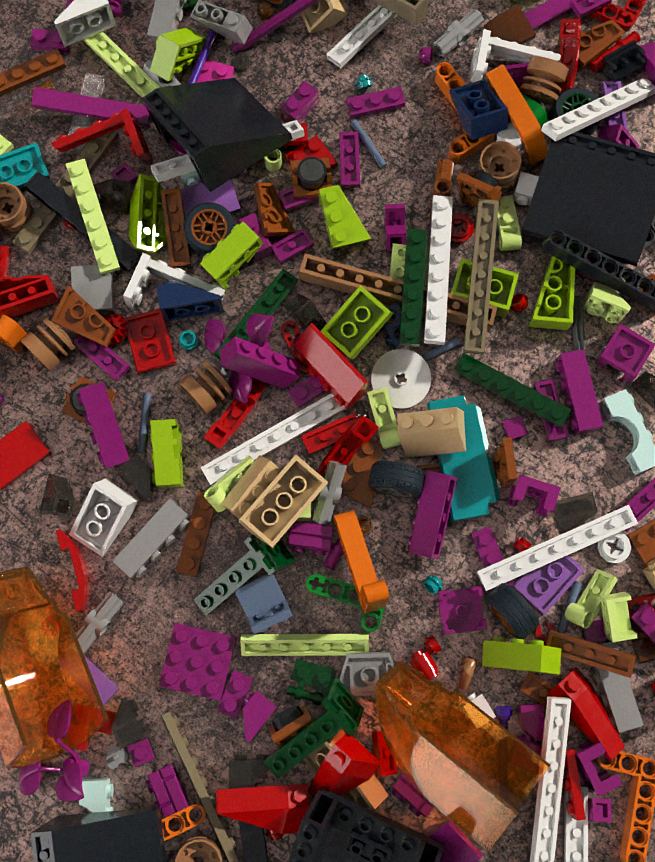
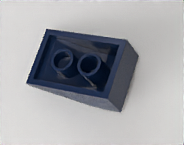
M485 79L449 90L463 128L471 140L508 129V108Z
M165 282L160 286H156L160 310L166 322L224 312L223 304L218 294L173 282Z

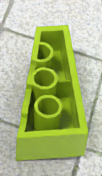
M552 255L528 327L568 330L573 323L575 268Z

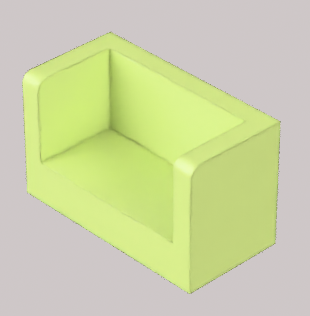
M626 592L600 596L606 638L611 642L638 638L637 633L631 629L627 601L631 600V595Z

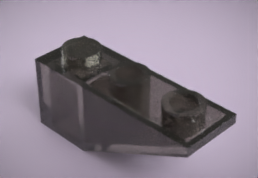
M110 179L93 184L101 209L129 212L132 197L130 181ZM75 195L74 198H73V200H75V201L78 203L77 198H76V195Z

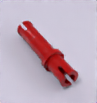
M633 31L627 37L616 41L614 46L589 62L590 69L593 72H597L603 66L604 56L633 40L636 41V44L640 42L641 37L639 33Z

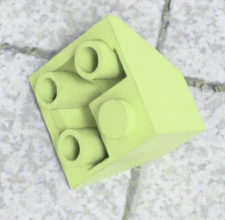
M598 282L593 283L583 304V309L588 314L599 315L610 323L618 324L631 309L614 289Z

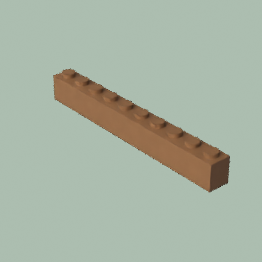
M304 254L299 270L300 280L348 294H353L361 285L381 303L392 305L397 302L400 308H402V280ZM424 287L423 290V315L426 314L427 287ZM448 293L446 321L466 326L468 299ZM489 305L488 333L493 326L497 307Z

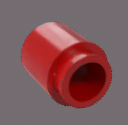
M420 649L411 655L413 660L410 661V664L420 680L423 679L427 683L439 675L438 667L428 651L423 652Z

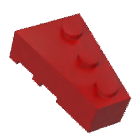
M29 275L20 278L4 276V278H0V318L2 315L13 318L60 302L55 285L48 275Z

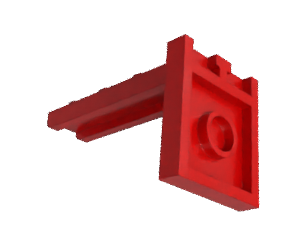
M128 108L121 110L120 113L110 115L109 119L105 121H95L88 128H78L69 136H59L56 138L57 141L51 143L54 149L63 153L123 128L126 136H130L132 141L130 148L133 154L146 163L153 160L137 117L132 112H129Z

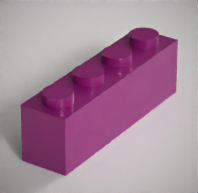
M234 337L219 349L222 367L285 389L300 378L297 360L238 337Z
M582 349L560 353L555 361V368L560 373L561 391H564L566 397L564 405L571 409V418H569L570 428L574 430L575 435L599 431L603 427V422L585 351Z
M99 381L79 388V393L76 396L79 405H84L86 413L83 416L86 425L91 424L93 432L90 433L93 444H98L100 452H97L100 464L104 463L105 467L108 468L129 461L130 458L104 382Z
M427 470L422 494L418 498L419 508L413 520L414 529L412 536L409 538L408 552L439 559L457 477Z

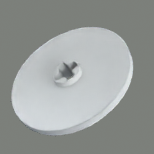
M396 349L385 353L377 360L372 370L371 384L373 390L387 386L392 408L406 409L417 405L425 398L431 385V372L428 364L419 354L407 349ZM404 374V379L407 381L401 382V384L397 383L398 379L396 376Z

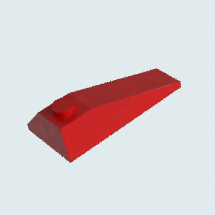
M577 667L548 692L551 697L571 699L570 718L593 743H602L605 749L604 756L609 761H612L625 748L592 683Z
M346 733L333 745L323 760L308 788L309 794L314 798L319 788L323 787L342 796L368 781L382 762L353 736L350 737Z
M308 784L215 790L216 814L240 822L243 821L259 828H265L278 834H297L301 821L310 806Z

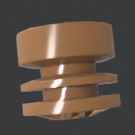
M533 56L530 58L527 72L532 76H525L523 78L525 84H521L519 91L536 101L554 103V101L558 100L559 96L557 94L561 93V88L556 84L565 82L569 69L555 60Z
M493 142L482 151L479 170L491 174L497 180L499 186L502 187L500 191L502 193L507 192L514 187L518 180L522 161L520 152L509 142Z
M1 182L0 229L9 233L19 232L33 215L32 206L16 186Z
M45 317L42 322L47 326V329L44 330L38 324L36 328L41 335L37 337L29 332L20 342L51 371L60 363L55 355L57 352L65 357L68 355L62 348L63 346H66L71 351L76 347L72 344L70 337L56 323L51 322Z
M204 360L200 364L205 372L198 367L194 369L199 378L195 379L191 375H187L178 384L197 407L208 415L217 407L213 399L214 396L223 401L225 397L221 390L227 395H230L233 391L222 373Z
M195 835L188 838L181 845L175 862H196L195 856L199 858L201 855L204 856L203 862H223V853L220 845L213 838L207 835Z

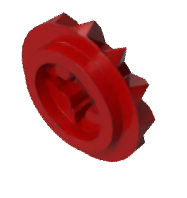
M452 214L451 241L456 242V244L459 242L465 243L474 232V224L465 214ZM462 224V229H461V230H462L463 232L458 231V232L454 233V232H455V231H454V230H455V227H458L459 225Z
M106 314L104 319L111 325L113 324V326L119 328L115 330L109 344H118L127 336L128 323L119 314Z

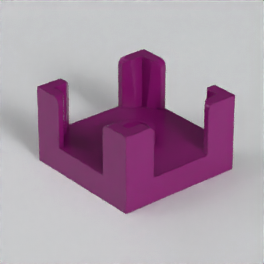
M620 324L611 335L610 341L595 363L603 368L607 364L624 373L621 377L622 380L631 383L637 377L655 344Z
M520 474L517 477L518 479L511 485L506 504L515 507L517 502L523 501L525 494L533 498H540L536 510L537 515L546 517L548 511L553 512L561 487Z
M481 586L437 592L442 635L488 629L486 618H483Z
M589 739L571 748L575 750L578 773L584 785L588 787V792L599 797L622 785L618 775L615 774L610 777L605 770L598 773L591 761L605 754V749L601 742L593 744Z

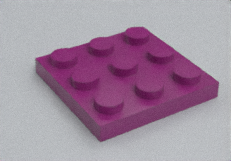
M175 623L159 686L221 701L237 637Z

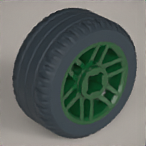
M576 87L564 90L558 95V100L554 101L550 110L549 120L551 121L598 98L595 94L584 88ZM601 120L576 132L591 136L596 131Z

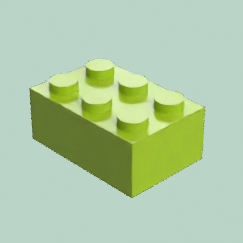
M461 258L451 294L469 298L471 260ZM493 267L489 305L496 306V315L505 318L511 306L519 273Z
M360 285L324 326L321 333L350 359H355L390 319L393 313Z

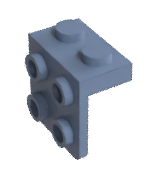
M266 573L247 582L235 591L254 634L265 632L269 627L277 623H283L293 616L274 574L269 576Z

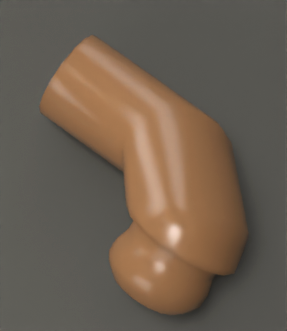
M470 656L463 659L459 687L464 690L469 689L471 679L477 669L476 659Z

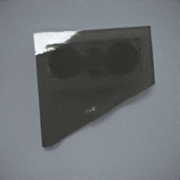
M593 492L557 500L553 512L559 535L584 525L586 520L598 512Z

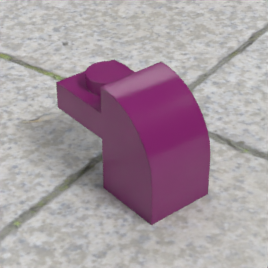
M385 204L384 233L386 251H392L393 243L406 245L405 204Z
M542 704L517 705L518 721L523 731L531 737L543 740L545 720L543 718Z

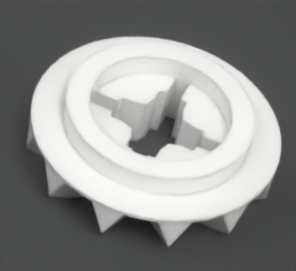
M619 532L598 541L597 549L600 556L606 562L620 563L629 556L631 543L624 533ZM616 541V547L619 550H614L610 554L611 547L608 546V543L612 544Z

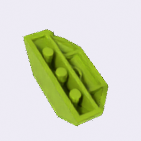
M144 174L139 175L130 200L128 237L135 249L154 253L168 243L161 191L164 189L161 186V182H157L156 178Z

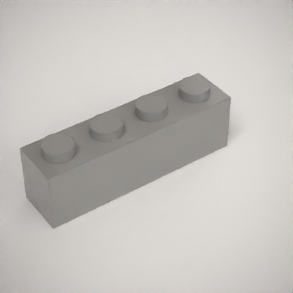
M155 0L147 32L152 41L156 42L160 34L178 30L179 21L183 18V4L187 0Z
M169 498L112 562L130 578H140L147 570L145 567L160 557L162 548L164 546L168 547L175 540L174 535L179 530L183 531L188 526V520L191 517Z
M607 641L600 643V645L619 650L616 642ZM592 666L594 671L592 674L593 681L596 686H599L601 692L599 699L604 708L606 707L607 714L617 733L644 726L628 677Z

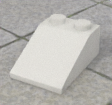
M74 0L54 21L64 47L116 26L108 0Z
M106 478L95 482L69 535L102 557L131 517L139 500Z

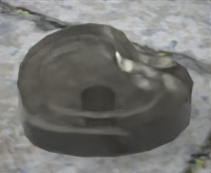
M279 26L267 34V37L275 43H280L286 35L285 26Z
M240 52L236 58L230 61V64L236 71H246L250 65L249 57L245 52Z
M360 401L354 404L356 417L359 418L364 415L369 419L368 407L365 408Z

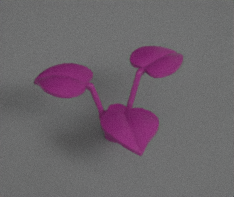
M256 313L249 317L246 326L247 335L250 337L249 342L271 350L267 338L274 316ZM210 319L205 325L204 341L209 351L216 352L222 342L225 341L226 328L220 320ZM231 370L228 383L233 391L232 394L239 401L248 403V396L252 388V377Z
M66 700L57 706L50 714L47 723L48 735L54 737V741L72 757L64 760L62 768L41 767V759L39 757L28 759L22 766L19 774V790L23 795L33 794L40 785L41 772L50 771L62 772V776L56 783V796L59 800L73 802L84 798L82 778L88 774L90 764L87 760L78 758L79 753L73 752L60 740V738L66 736L69 730L72 700Z

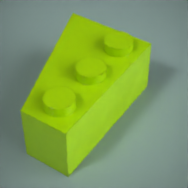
M335 185L319 189L318 196L331 250L370 241V235L340 186Z
M492 637V641L484 640L482 666L560 675L561 648L545 646L544 641L531 640L530 644H524L523 639L511 638V642H505V638Z

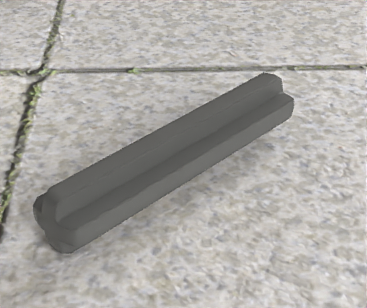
M574 296L572 323L574 351L586 350L581 296Z

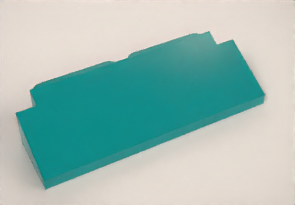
M464 395L427 403L428 410L458 407L464 411L466 452L437 455L441 474L457 477L450 508L451 522L482 518L490 514L489 505L497 502L500 498L491 457L486 454L489 444L481 409L475 403L466 405Z

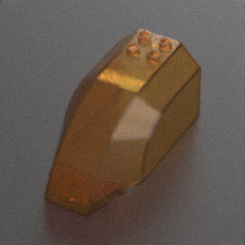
M28 566L0 572V751L6 768H24L67 752L54 741V737H50L47 733V723L50 714L66 700H72L71 721L66 736L60 738V740L70 749L90 740L109 719L70 618L66 613L63 614L56 606L57 602L55 599L48 596L44 591L45 587Z
M398 661L376 683L377 714L386 744L400 770L413 787L432 806L451 820L485 851L489 852L518 815L517 809L551 765L462 693L456 690L451 692L441 687V682L437 680L431 682L423 677L424 674Z

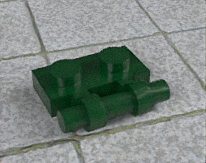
M296 659L290 680L297 681L298 686L297 688L288 686L286 694L294 696V699L297 700L305 699L312 701L314 705L319 706L323 698V689H327L329 682L335 678L337 670ZM308 684L317 687L316 693L303 690L304 685Z

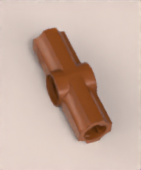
M449 159L437 161L433 195L450 197L454 162ZM443 187L446 189V191L441 192L438 190V188ZM431 203L430 217H431V214H432V203Z

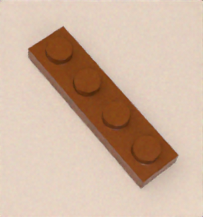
M58 48L1 72L0 96L67 68Z
M181 189L161 191L171 268L192 266L189 244L183 230L185 214Z
M202 492L197 493L176 569L177 573L193 577L198 575L215 509L204 498L205 493Z
M550 630L546 646L561 648L562 657L625 677H632L636 655L554 630Z
M529 671L518 690L546 708L547 697H551L548 692L554 687ZM569 718V725L586 736L576 723Z

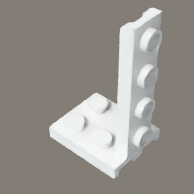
M484 29L482 38H479L477 48L473 52L468 84L482 80L488 68V63L485 61L489 55L519 63H528L533 56L545 57L559 62L561 55L552 51L537 49L533 46L501 40L498 37H490L491 31Z
M143 253L123 295L127 308L134 310L136 305L139 306L143 298L142 290L144 287L147 288L150 283V273L173 283L218 294L221 301L224 299L225 290L216 283L209 284L204 282V279L197 275L192 277L180 268L173 269L168 267L161 260L154 261L150 255Z

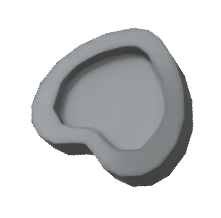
M120 746L111 747L106 755V763L111 769L117 768L120 763H125L129 759L128 751Z

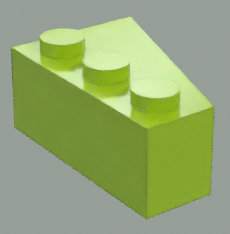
M189 27L160 34L156 40L157 47L150 71L170 81L173 73H180L182 71L181 67L184 64L190 65L199 57L207 37Z
M242 222L234 226L231 233L226 238L221 239L217 247L203 257L200 264L226 291L229 287L227 285L228 281L233 275L235 277L239 275L240 271L238 269L245 261L248 263L263 245V242L250 227Z
M176 419L150 421V437L153 448L151 460L155 470L152 472L153 484H156L158 489L182 488L181 427Z

